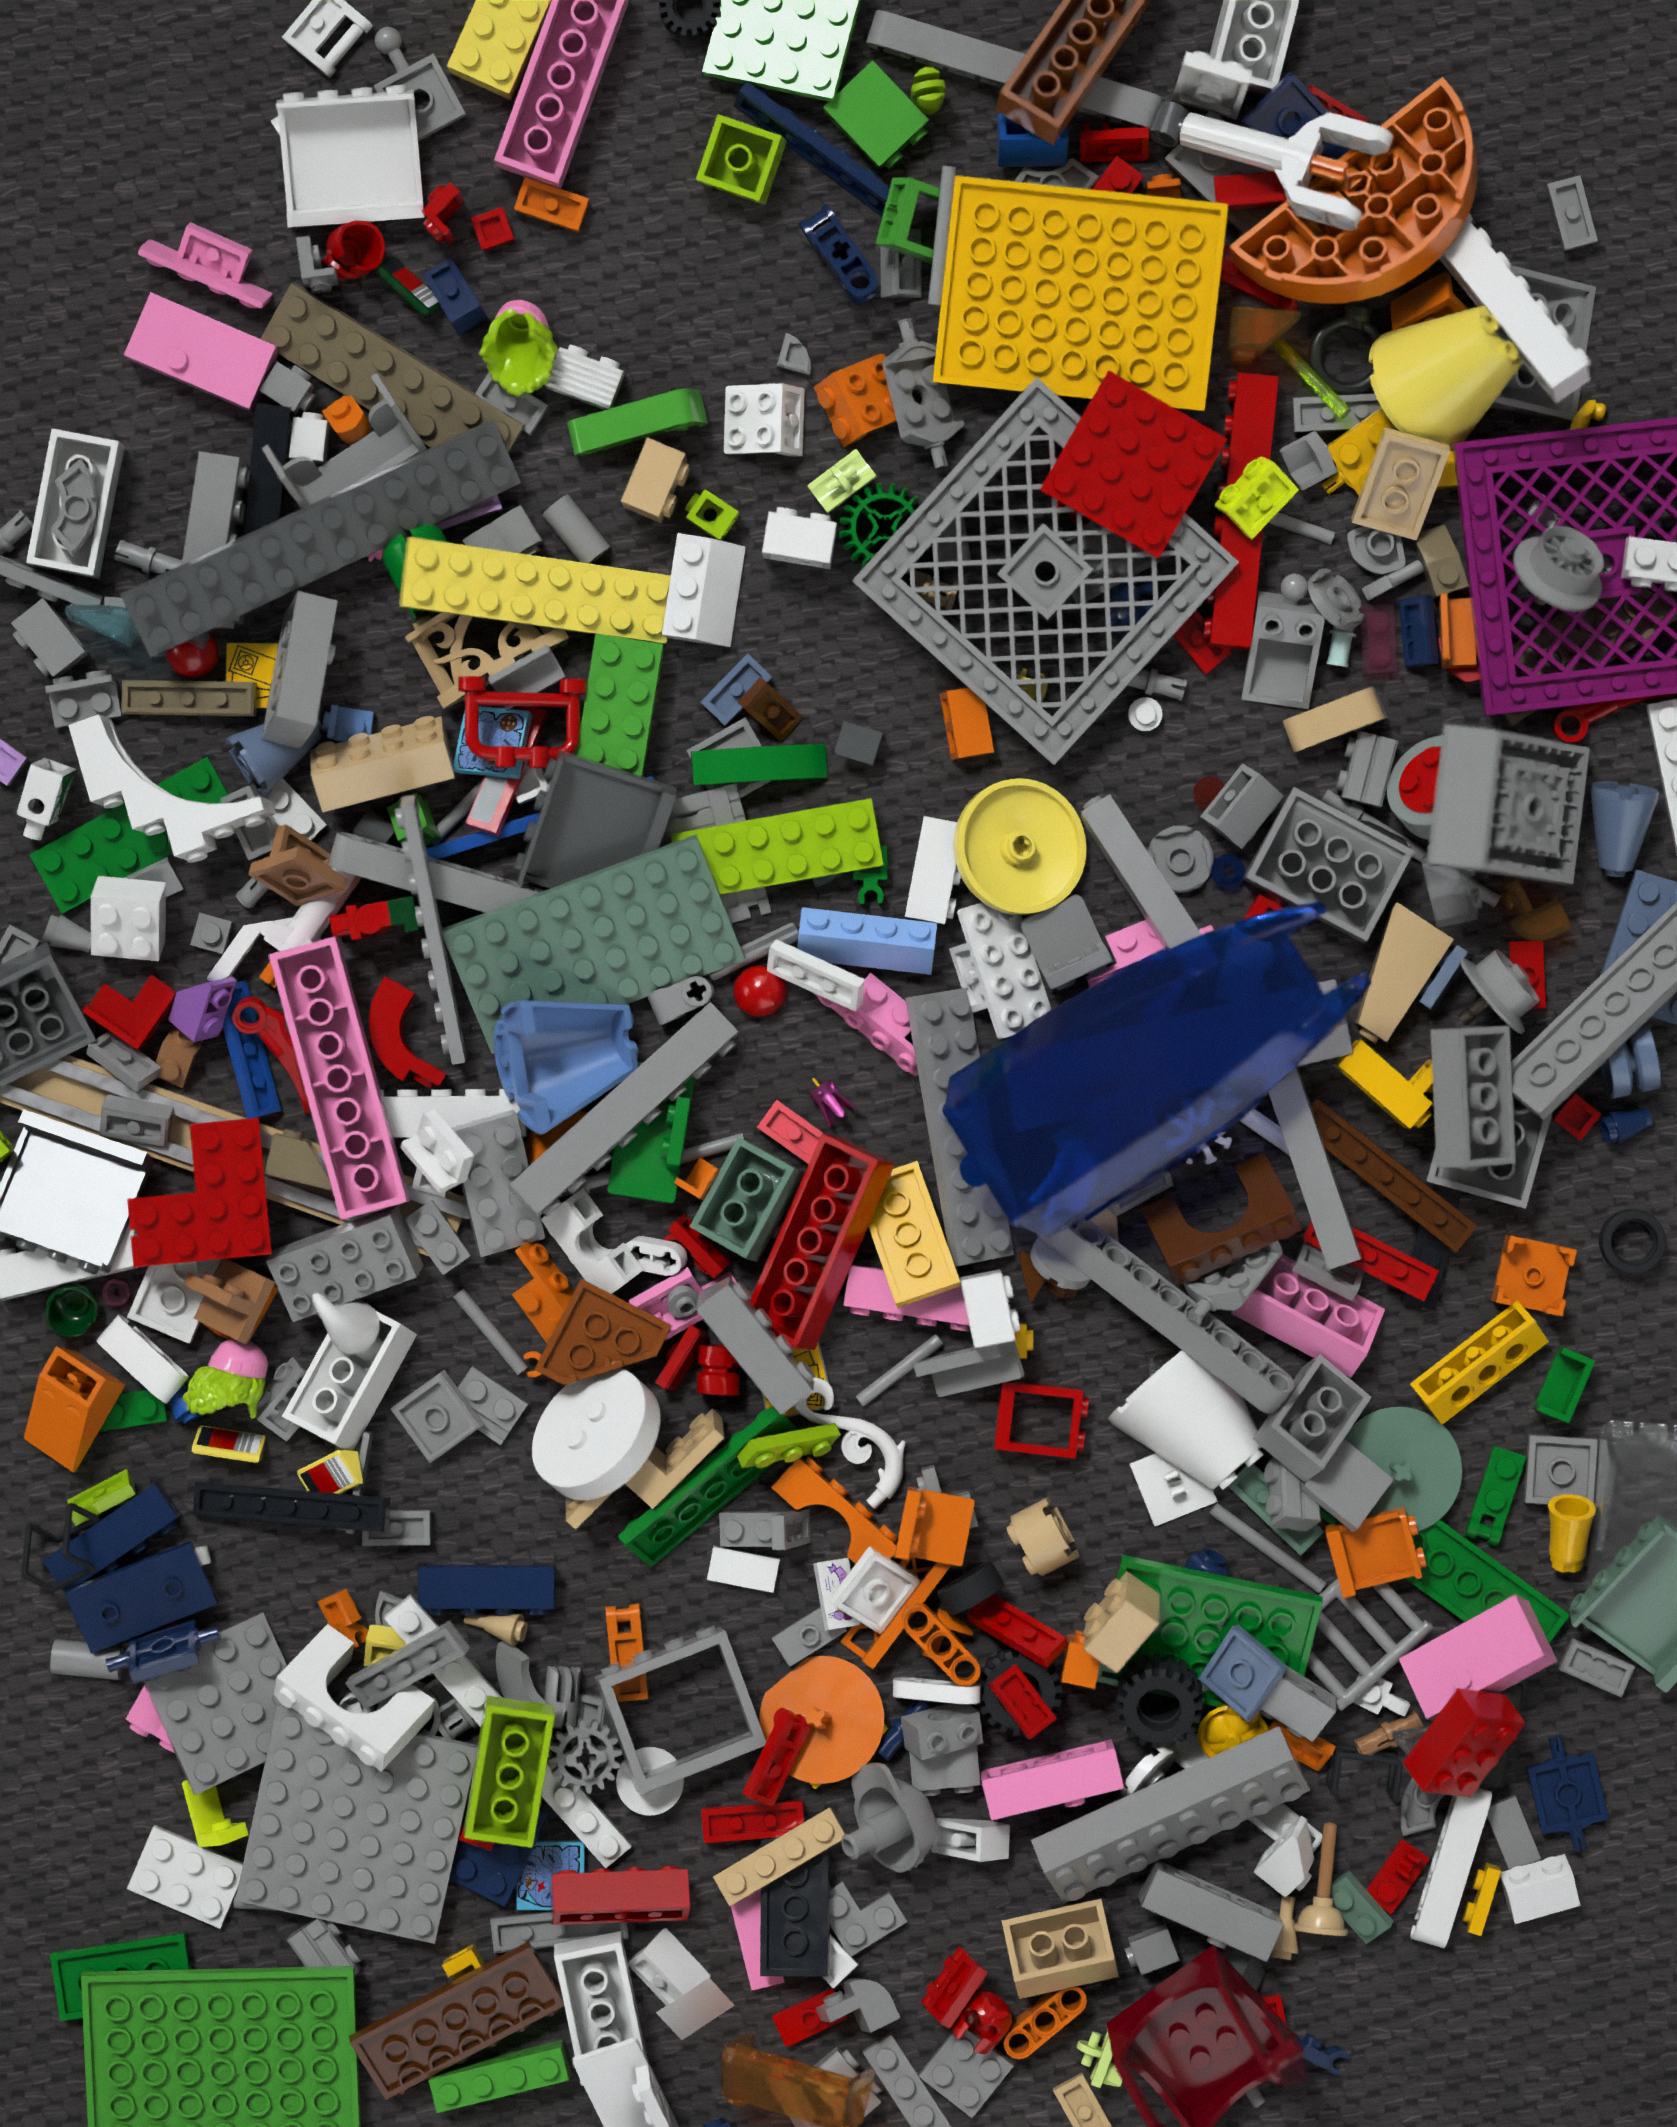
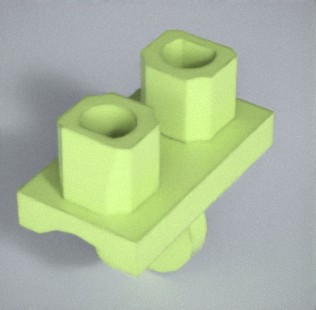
M855 449L808 484L807 487L829 514L877 476L858 450Z
M1108 2030L1101 2047L1098 2044L1102 2035L1092 2031L1089 2042L1079 2040L1076 2046L1077 2049L1084 2052L1081 2064L1090 2067L1093 2058L1097 2057L1090 2076L1092 2080L1091 2085L1101 2088L1103 2083L1120 2087L1122 2079L1114 2063L1110 2062L1112 2051Z

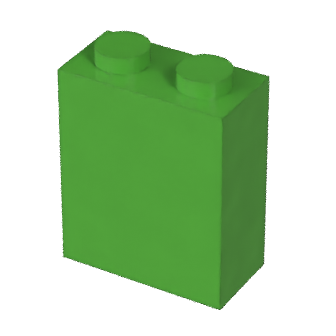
M873 60L836 95L835 103L828 102L823 107V113L879 172L885 166L889 170L892 169L903 158L904 155L901 151L909 143L916 146L928 134L925 128L929 125V119Z

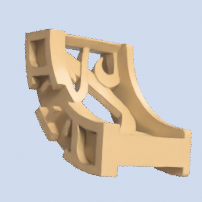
M443 612L433 618L428 615L413 624L415 630L405 636L408 643H413L441 693L437 698L443 709L465 700V692L458 691V677H486L487 686L490 684L488 677L545 645H548L552 651L569 639L565 630L540 627L544 634L542 635L533 625L506 622L508 625L502 630L498 640V649L501 657L493 660L490 655L480 649L467 648L462 650L465 633L473 617L460 615L453 630L446 623L459 615ZM517 628L520 631H517L513 636L520 638V644L517 647H510L506 642L507 638ZM435 632H443L445 636L444 641L436 645L442 649L450 648V654L439 658L428 637ZM477 656L480 658V666L476 670H471L469 668L470 660L462 663V658ZM450 662L454 684L443 664Z

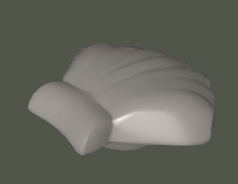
M1365 526L1353 529L1347 534L1350 554L1354 561L1365 570L1371 571L1374 574H1388L1405 566L1401 536Z

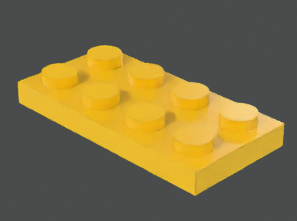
M918 1161L893 1169L868 1227L896 1308L960 1287L961 1283Z

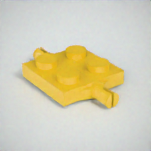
M1382 408L1373 412L1327 445L1338 471L1321 483L1329 495L1344 483L1360 495L1384 427L1399 431L1386 416Z

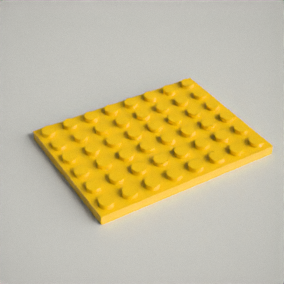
M955 176L933 382L1023 392L1037 377L1057 396L1092 399L1106 373L1110 370L1173 408L1205 411L1228 204Z

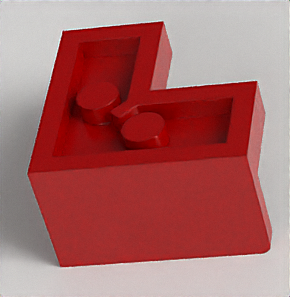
M151 975L134 1001H131L107 983H104L90 1005H85L82 1012L135 1049L142 1050L172 1008L177 991L156 976Z

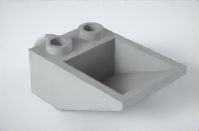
M1290 574L1283 579L1281 583L1282 594L1257 592L1252 643L1247 655L1241 700L1309 709L1325 617L1318 611L1311 598L1304 597L1308 591V583L1299 574Z

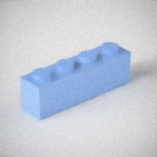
M802 907L797 949L828 963L931 975L937 923Z

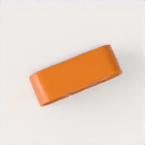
M920 1602L908 1605L902 1615L903 1627L906 1632L956 1684L960 1686H971L974 1684L981 1672L976 1656L927 1605ZM914 1611H921L926 1614L928 1619L924 1626L915 1628L908 1622L909 1615ZM946 1636L951 1641L950 1648L942 1653L936 1652L931 1646L934 1638ZM965 1660L971 1662L975 1668L970 1676L960 1677L957 1675L955 1667L959 1662Z
M1080 1985L1046 1993L1013 2020L1009 2032L1003 2038L1007 2054L1015 2059L1028 2057L1085 2009L1087 2003L1083 1986ZM1068 1990H1074L1080 1994L1079 1999L1073 2004H1066L1061 2000L1062 1995ZM1041 2012H1049L1054 2016L1052 2022L1045 2026L1037 2024L1035 2019ZM1018 2033L1024 2034L1028 2038L1027 2042L1021 2047H1014L1009 2043L1010 2038Z

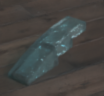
M67 605L65 609L69 621L129 647L132 646L136 635L140 636L126 607ZM206 631L186 642L204 650L210 637Z

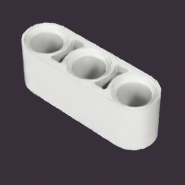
M118 1314L96 1341L148 1391L162 1402L168 1403L188 1380L189 1376L136 1326L130 1327L127 1324L129 1320Z

